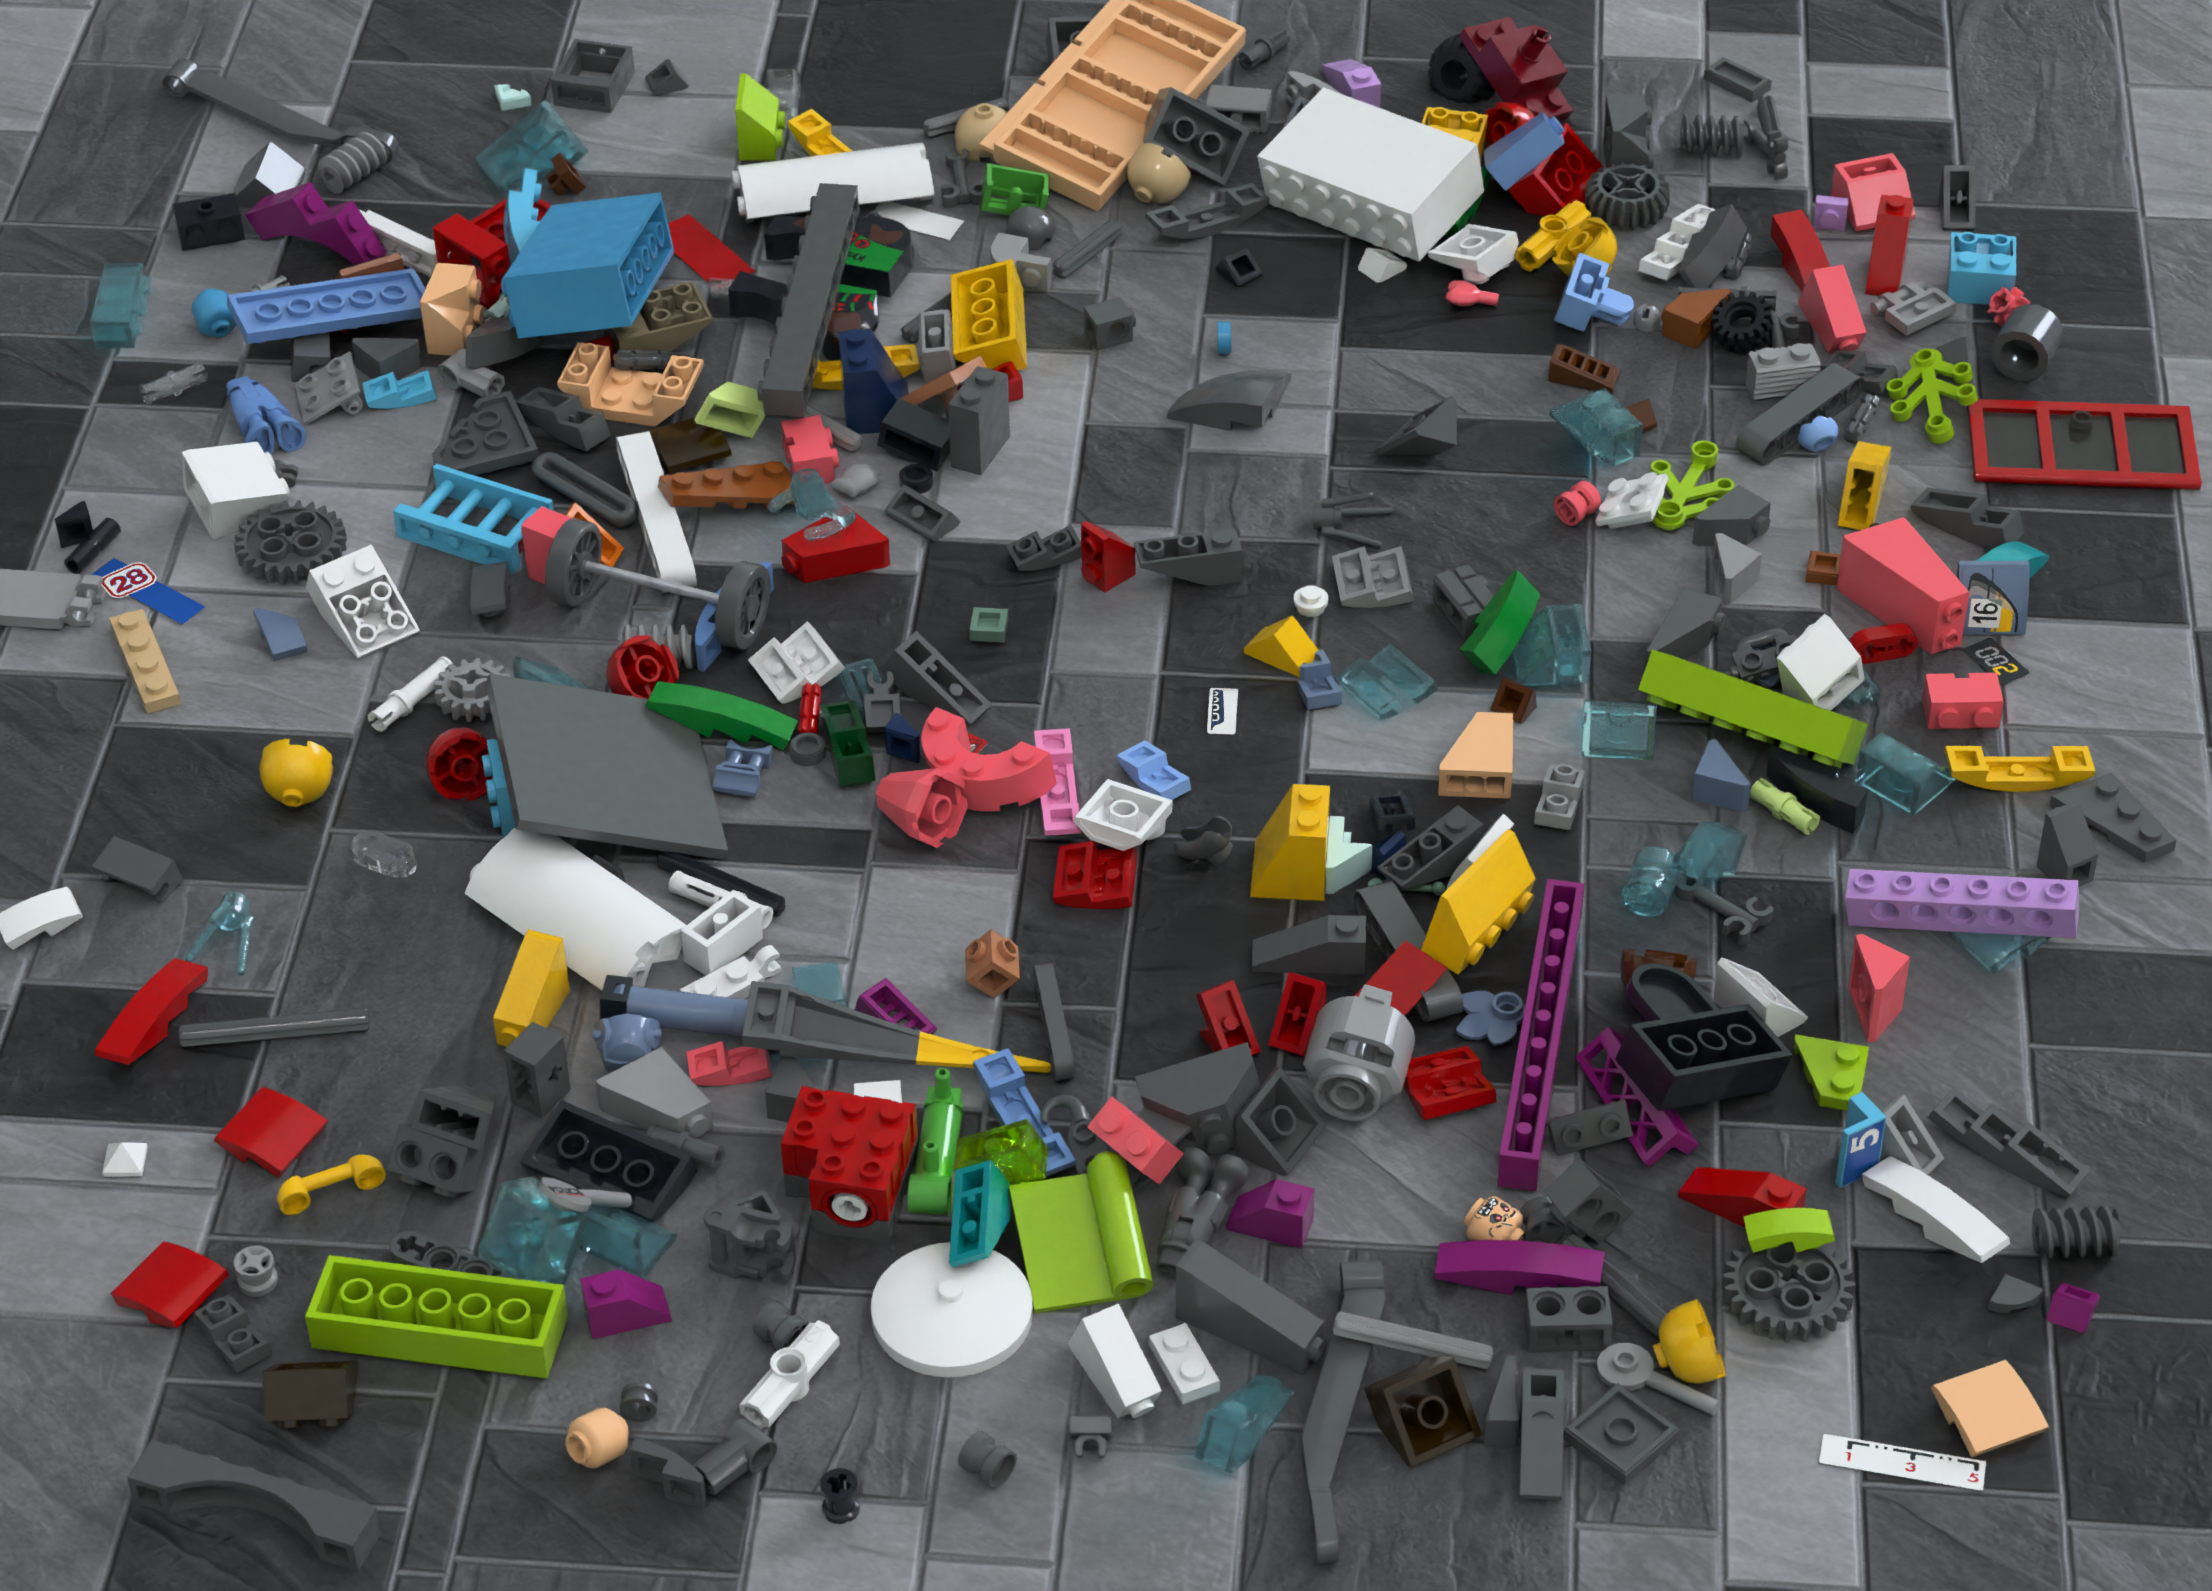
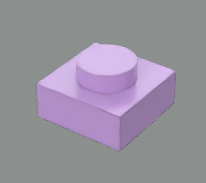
M1817 195L1813 228L1845 232L1849 198Z

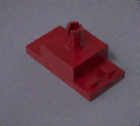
M1510 17L1462 30L1459 35L1460 39L1503 102L1523 105L1535 117L1544 112L1549 119L1552 116L1558 121L1569 118L1574 110L1558 88V85L1568 71L1550 46L1551 35L1547 34V29L1537 27L1536 24L1518 29Z

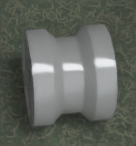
M250 1246L244 1248L234 1258V1270L237 1274L238 1287L247 1296L260 1297L269 1294L278 1283L277 1271L274 1268V1256L266 1247Z

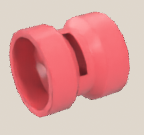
M1582 480L1573 485L1570 492L1566 491L1557 496L1553 506L1555 513L1563 523L1574 526L1581 522L1585 515L1593 514L1599 509L1601 497L1593 484Z

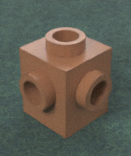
M990 929L979 939L973 940L965 949L966 982L993 999L1020 979L1018 946L1009 938H1004Z

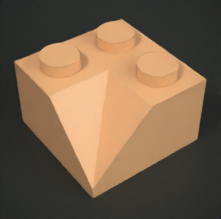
M448 263L436 264L420 300L427 354L452 356L460 349H466V336L483 324L485 308L483 305H480L479 299L482 286L481 280H478L476 277L475 266Z

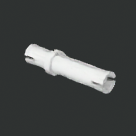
M441 656L402 689L394 690L388 694L387 700L368 714L369 722L373 721L376 717L378 718L371 726L377 731L383 732L399 717L409 715L413 711V706L435 689L434 682L439 681V673H449V669H445L452 662L448 658Z
M681 871L674 872L668 884L669 892L707 907H711L730 893V891L686 875ZM696 890H700V891L705 892V893H707V894H710V895H712V896H714V897L707 896V895H705V894H702V893H700V892H697ZM737 891L738 893L742 894L743 896H745V897L747 898V896H746L745 893H742V892H740V891ZM752 901L761 908L762 929L764 930L772 921L773 909Z

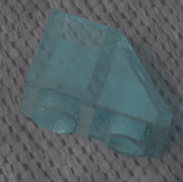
M1701 821L1674 855L1672 863L1683 867V874L1698 880H1704L1705 877L1719 880L1720 876H1734L1748 834L1716 821Z

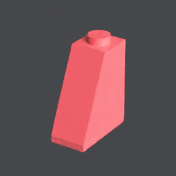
M1844 265L1812 270L1798 300L1802 312L1828 353H1833L1837 349L1840 351H1855L1859 348L1867 332Z

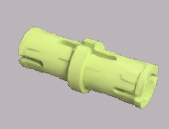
M1760 778V781L1757 780L1750 789V798L1772 811V815L1780 821L1784 819L1805 835H1809L1810 832L1817 828L1820 816L1801 805L1792 793L1780 791L1764 778Z

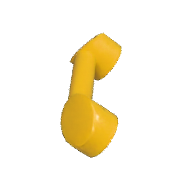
M356 1155L351 1157L348 1163L303 1178L300 1176L289 1178L278 1191L277 1203L282 1213L296 1215L306 1210L310 1205L311 1198L308 1192L352 1177L358 1188L363 1190L374 1189L383 1183L386 1178V1172L382 1163L377 1158L370 1155Z

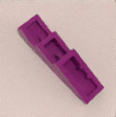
M1518 1240L1446 1242L1439 1244L1433 1278L1508 1295L1513 1294L1515 1286L1525 1288H1556L1557 1284L1570 1287H1599L1605 1252L1563 1244Z

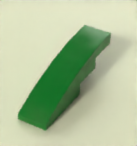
M657 681L645 705L710 738L715 728L745 744L753 735L783 751L798 720L767 706L728 693L693 685Z

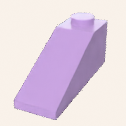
M1352 59L1322 64L1325 76L1331 86L1338 92L1381 108V83L1370 66Z

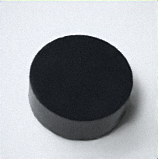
M923 464L905 466L899 473L900 487L904 484L920 494L929 491L933 486L932 470Z

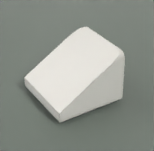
M1366 248L1358 269L1375 282L1380 283L1406 270L1408 265L1388 250Z

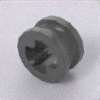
M635 1382L623 1388L621 1392L622 1401L620 1403V1413L623 1417L635 1422H644L656 1415L658 1392L653 1386Z

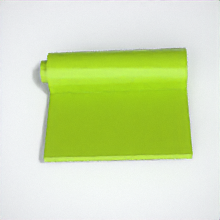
M1112 1151L1101 1152L1088 1164L1086 1174L1009 1185L1024 1266L1032 1293L1034 1314L1136 1298L1152 1290L1154 1286L1127 1163L1124 1157Z

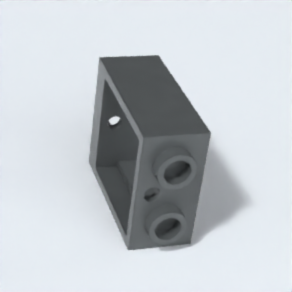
M574 39L551 79L554 105L612 113L635 72L632 47ZM582 69L612 73L609 80L579 76Z

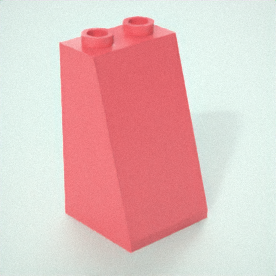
M1905 517L1843 536L1837 589L1840 593L1887 625L1897 623L1910 625L1918 639V646L1930 654L1962 645L1969 591Z

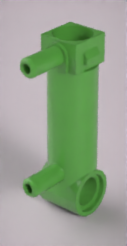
M945 1068L935 1071V1086L928 1087L927 1098L924 1102V1114L914 1173L910 1175L907 1203L909 1213L948 1216L950 1212L952 1177L961 1121L964 1114L961 1088L951 1087L950 1072Z

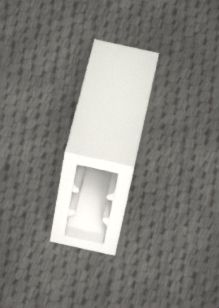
M1119 1303L1083 1318L1069 1340L1068 1346L1116 1417L1121 1418L1131 1414L1132 1418H1137L1154 1409L1153 1403L1162 1390Z

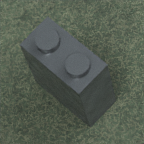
M977 366L948 404L951 467L982 475L1010 437L1008 374Z

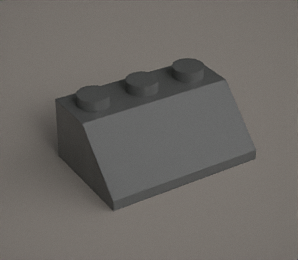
M1168 87L1158 91L1146 117L1143 143H1152L1163 147L1162 154L1169 158L1172 154L1176 155L1188 168L1225 186L1251 130L1184 93Z

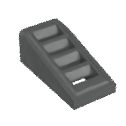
M1506 1355L1485 1417L1484 1444L1486 1446L1516 1447V1444H1518L1519 1407L1517 1358H1515V1355Z

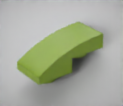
M1784 1208L1758 1212L1743 1217L1753 1253L1772 1249L1790 1241L1793 1242L1797 1253L1819 1248L1824 1244L1836 1241L1827 1210Z

